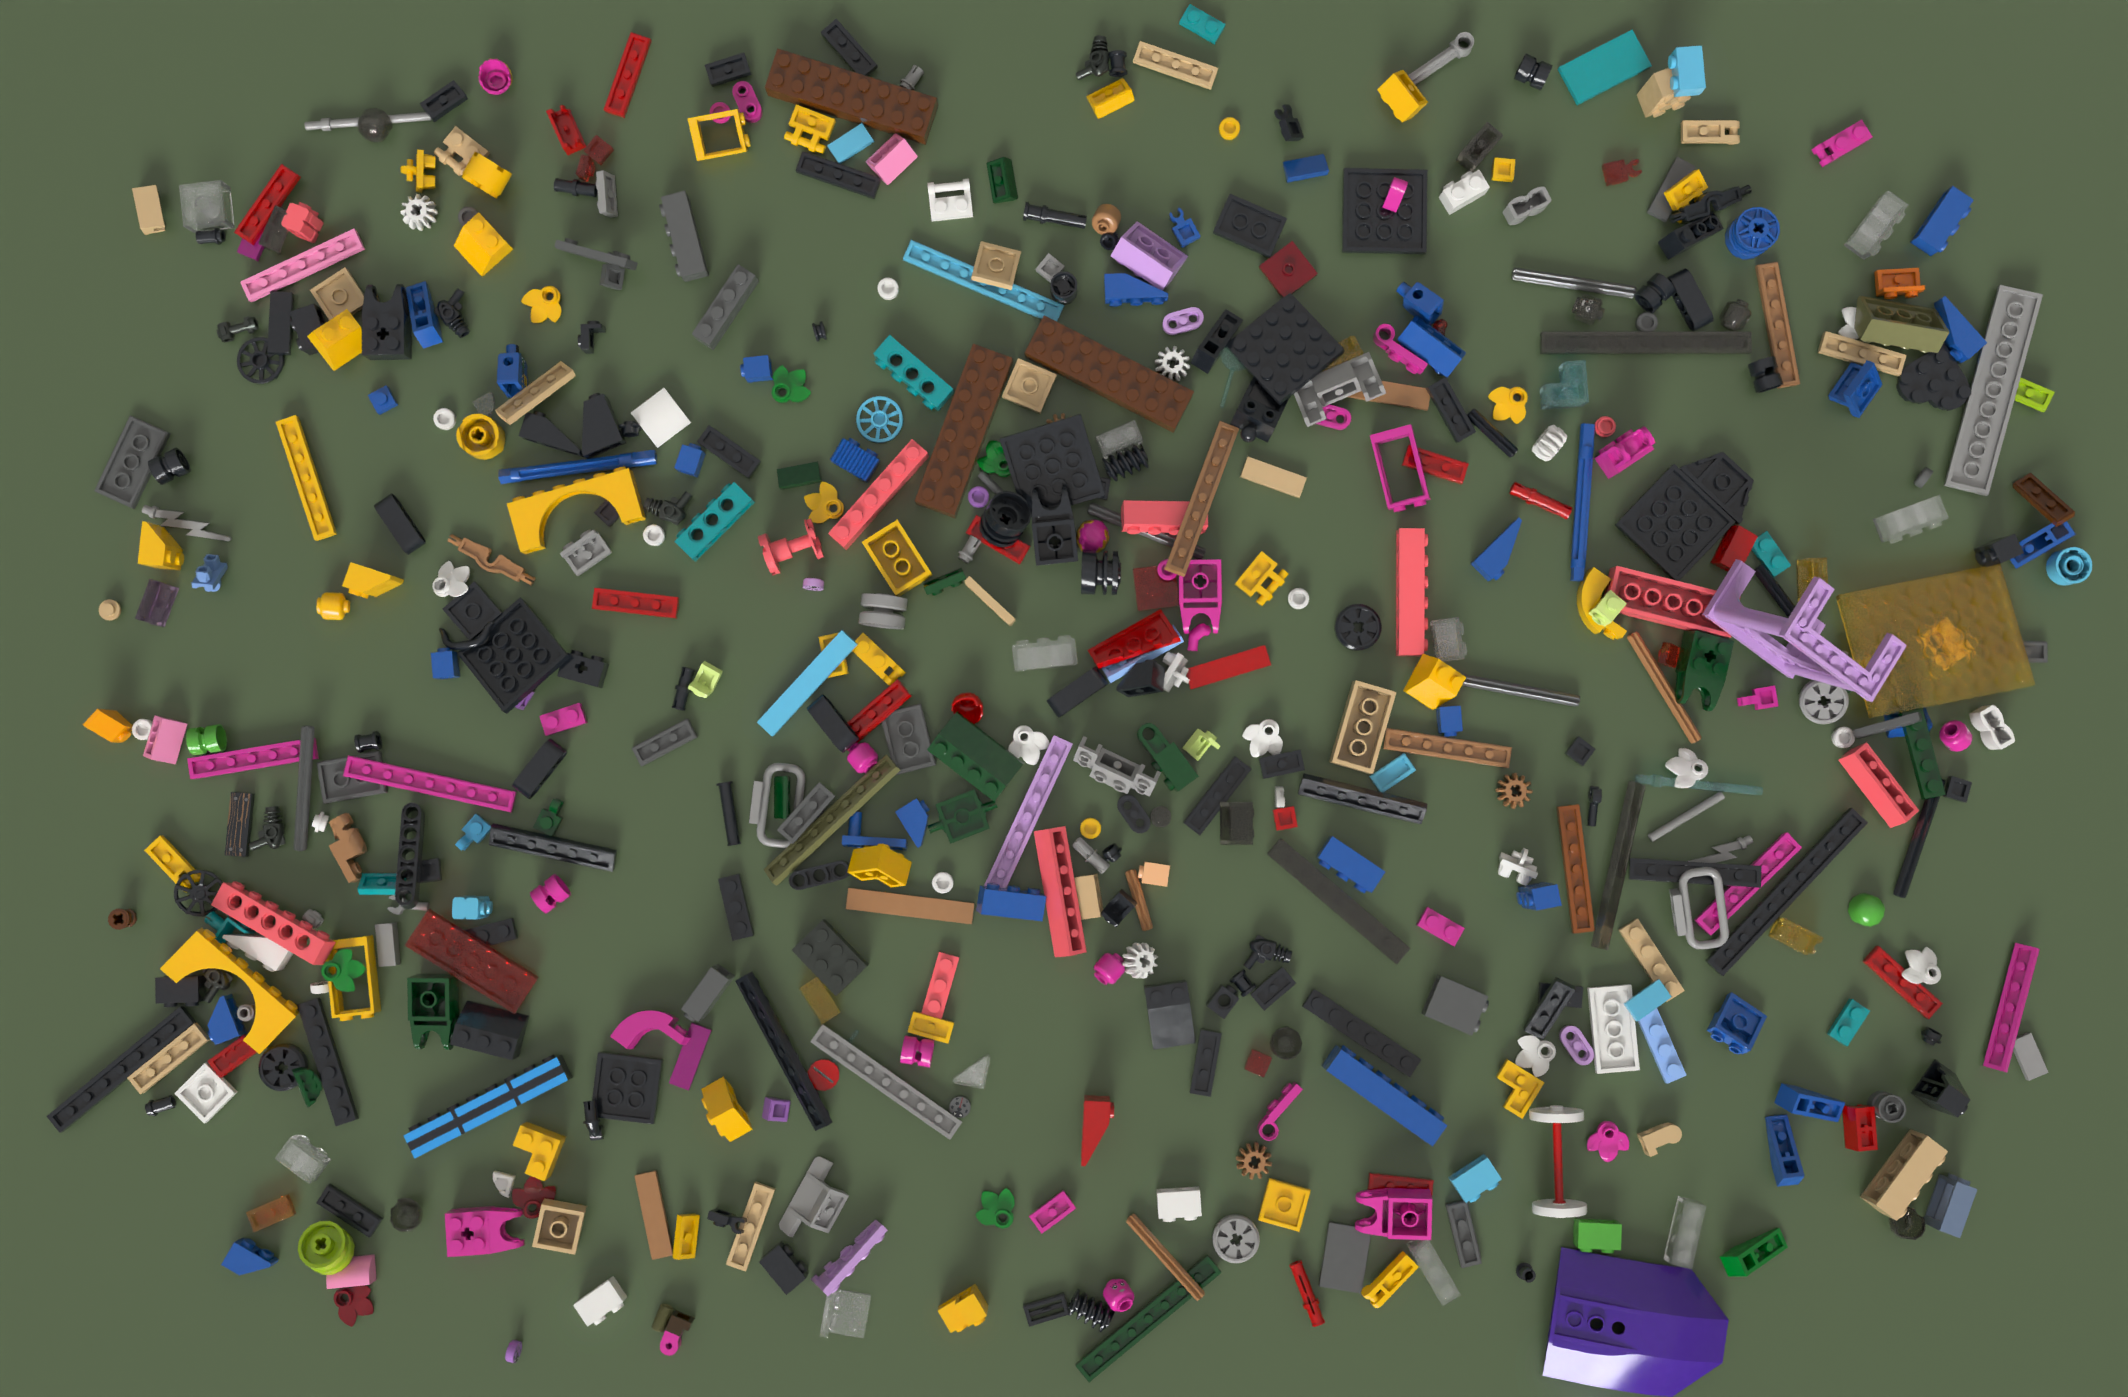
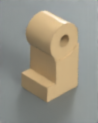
M1667 1122L1638 1133L1637 1136L1644 1153L1652 1157L1658 1154L1656 1148L1667 1143L1674 1144L1679 1142L1682 1138V1131L1678 1126Z

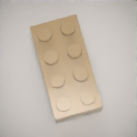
M1357 680L1352 681L1329 760L1330 763L1373 774L1397 692Z
M1910 1129L1860 1198L1880 1213L1897 1221L1906 1214L1907 1207L1911 1201H1914L1919 1196V1190L1922 1186L1931 1180L1932 1173L1936 1167L1945 1161V1155L1948 1151L1929 1136Z

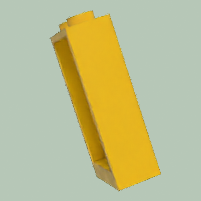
M373 935L333 940L336 943L326 962L333 959L335 953L338 952V948L364 945L370 1007L344 1010L342 991L336 989L333 982L328 981L332 1018H340V1021L353 1020L355 1015H361V1019L374 1017V1013L381 1011ZM332 966L330 973L335 974L337 970Z

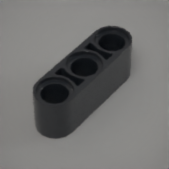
M1684 268L1666 277L1675 288V293L1672 297L1691 331H1696L1713 322V314L1688 269Z
M389 494L374 505L377 513L406 554L409 555L426 544L425 538L394 494Z
M1095 666L1050 697L1047 703L1056 716L1060 718L1102 689L1108 682L1097 666Z
M824 694L807 707L814 720L842 753L859 740L854 730Z
M551 738L548 739L515 779L512 787L526 798L531 799L561 763L567 751Z
M840 860L793 872L789 877V884L795 890H802L843 880L850 875L847 873L849 863ZM838 864L846 867L844 876H839L836 873V866ZM818 869L825 872L826 877L823 881H818L815 877V872ZM798 874L805 878L802 886L795 884L794 879Z

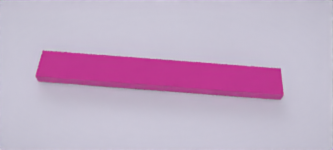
M348 755L343 774L345 777L507 812L513 811L517 794L516 791Z

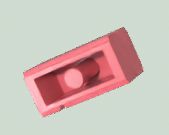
M299 202L298 205L290 203L286 210L287 215H284L281 222L282 226L298 238L315 243L319 235L317 232L321 230L324 224L318 217L319 213L304 203Z

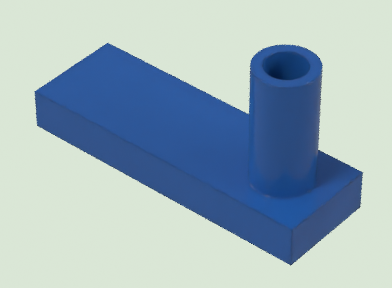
M855 812L849 818L848 836L842 835L843 847L863 848V846L886 844L891 850L907 851L906 839L861 836L862 812Z

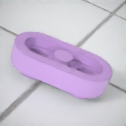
M1190 307L1167 314L1163 319L1162 327L1165 333L1169 335L1181 334L1199 328L1203 323L1204 316L1199 308ZM1194 316L1197 321L1190 322L1189 317ZM1175 322L1177 326L1175 328H1171L1169 326V323Z
M1573 1025L1564 1026L1559 1032V1039L1573 1061L1580 1065L1591 1063L1594 1058V1051L1582 1032ZM1568 1032H1572L1573 1037L1571 1039H1567L1566 1037ZM1580 1050L1585 1052L1583 1057L1578 1056Z

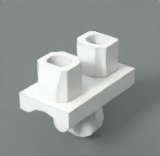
M1167 652L1163 662L1169 665V668L1164 676L1163 690L1169 693L1173 685L1179 688L1182 681L1188 684L1190 679L1185 677L1189 671L1185 667L1188 660L1180 653L1176 655Z
M1523 848L1520 853L1513 850L1511 856L1503 852L1500 853L1499 875L1509 878L1512 870L1519 872L1516 881L1527 886L1532 878L1536 879L1538 872H1536L1537 866L1532 865L1534 858L1527 856L1528 849Z

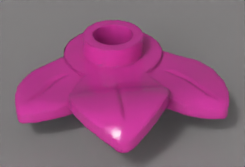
M1611 1121L1601 1122L1597 1127V1132L1590 1135L1587 1140V1150H1598L1600 1157L1605 1162L1615 1159L1618 1150L1626 1151L1629 1149L1627 1135L1619 1131L1616 1124ZM1608 1130H1611L1609 1134L1605 1135Z

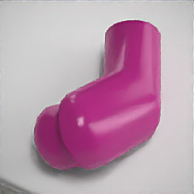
M1204 623L1198 624L1189 632L1188 651H1198L1199 639L1203 636H1209L1211 633L1209 625Z

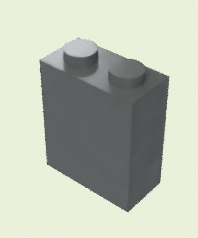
M719 964L712 966L681 1008L685 1012L684 1016L692 1022L695 1020L699 1022L706 1018L735 975Z
M1437 974L1421 1014L1472 1036L1473 1032H1477L1480 1027L1481 1021L1479 1018L1481 1013H1485L1488 1008V996Z

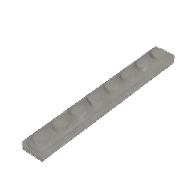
M822 1024L810 1041L949 1140L961 1125L962 1121Z

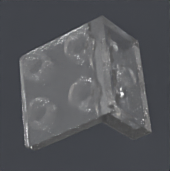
M838 1289L836 1292L826 1296L819 1336L828 1338L830 1333L864 1338L871 1295Z

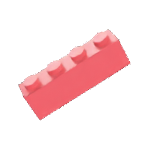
M1124 500L1121 506L1122 532H1127L1128 534L1148 532L1151 535L1160 533L1177 535L1190 501ZM1208 515L1202 528L1201 534L1205 533L1207 530Z
M1867 742L1850 749L1838 760L1890 828L1908 822L1919 812V809Z

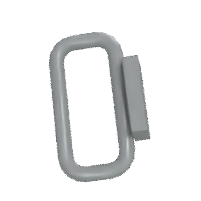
M773 763L765 770L763 782L754 781L749 823L757 824V837L763 845L787 848L791 844L788 839L768 838L765 834L772 774L776 771L792 772L797 776L794 811L803 801L806 781L805 773L799 766L794 764Z
M1711 867L1694 868L1685 871L1679 878V890L1678 888L1669 889L1674 929L1678 936L1685 935L1687 943L1695 949L1703 950L1720 947L1729 938L1722 877L1716 869ZM1709 875L1714 881L1720 936L1713 940L1698 941L1694 937L1687 882L1693 877Z

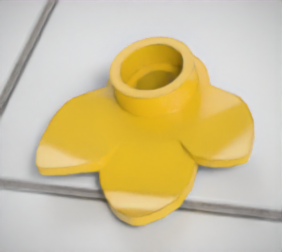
M546 286L542 290L532 289L521 300L523 304L532 307V323H541L547 318L552 322H556L562 313L559 304L561 295L554 286ZM549 294L554 295L552 300L547 299Z
M1499 387L1488 395V398L1496 403L1493 409L1494 420L1502 421L1510 417L1515 424H1518L1524 419L1528 395L1523 388L1513 387L1508 389L1506 387ZM1513 395H1519L1520 400L1515 401Z
M821 482L820 493L804 496L805 503L812 510L808 519L811 518L814 523H824L829 518L837 519L844 512V505L838 499L837 490L827 482ZM832 505L837 506L836 512L830 511Z

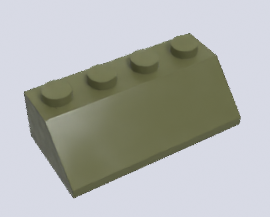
M1859 296L1857 299L1854 329L1859 339L1863 342H1875L1884 346H1899L1907 350L1916 349L1924 353H1938L1950 333L1936 309Z

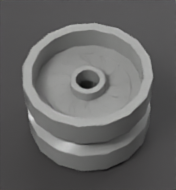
M864 593L861 597V605L873 611L860 612L858 623L878 628L905 629L906 618L899 614H893V612L906 611L908 599L889 594Z

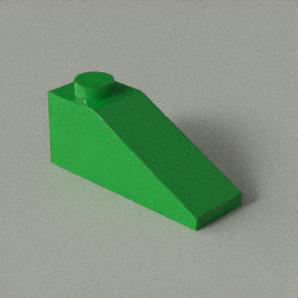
M1775 1228L1731 1248L1721 1255L1720 1259L1728 1277H1747L1787 1249L1788 1246L1780 1228Z

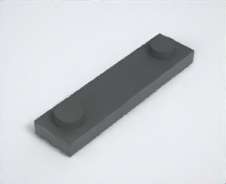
M565 238V241L556 240L554 247L571 254L630 270H636L638 263L630 260L631 256L618 252V256L579 246L577 241Z

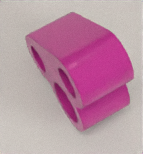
M1396 177L1392 179L1382 208L1397 212L1408 185L1407 181Z

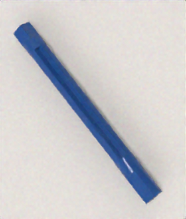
M1580 424L1570 581H1584L1595 424Z
M655 450L615 456L500 469L498 478L501 484L532 479L610 470L619 467L632 468L657 464V454Z

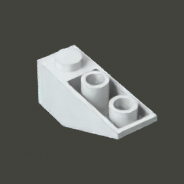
M225 934L222 937L228 941L227 944L230 947L246 952V957L262 962L263 967L271 972L284 970L294 954L265 936Z

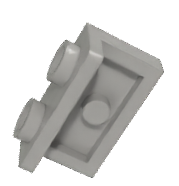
M596 530L585 531L580 535L581 539L575 543L570 542L562 548L563 551L560 555L567 561L576 576H580L613 553Z

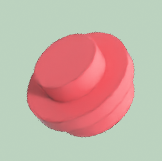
M1603 416L1596 420L1595 432L1600 437H1609L1615 432L1616 424L1611 417Z

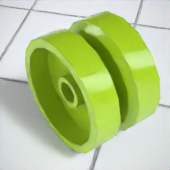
M319 1221L310 1225L299 1239L298 1253L300 1259L305 1265L322 1275H333L342 1271L349 1265L354 1256L355 1245L353 1238L338 1224L331 1221Z

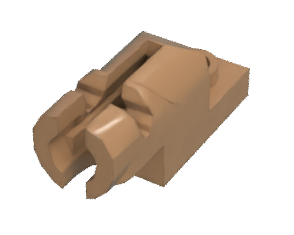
M344 813L329 822L335 839H338V841L329 845V848L348 883L359 881L362 876V869L357 862H354V859L366 853L367 846L359 833V829L350 828L354 823L350 814Z

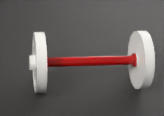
M1562 1105L1530 1109V1120L1553 1123L1555 1199L1533 1201L1532 1212L1540 1216L1555 1218L1586 1215L1587 1204L1585 1202L1564 1199L1561 1129V1123L1583 1121L1584 1110L1563 1107Z

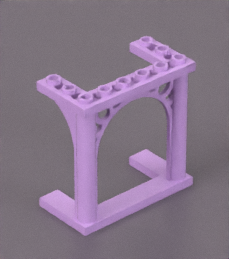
M1736 559L1703 612V615L1786 677L1793 679L1795 675L1856 692L1865 700L1873 702L1907 645L1893 634L1886 633L1866 668H1863L1820 635L1826 625L1817 617L1833 593L1834 588L1821 578L1813 577L1789 618L1749 609L1742 605L1739 598L1756 571L1743 561ZM1768 634L1783 637L1789 643L1785 647Z

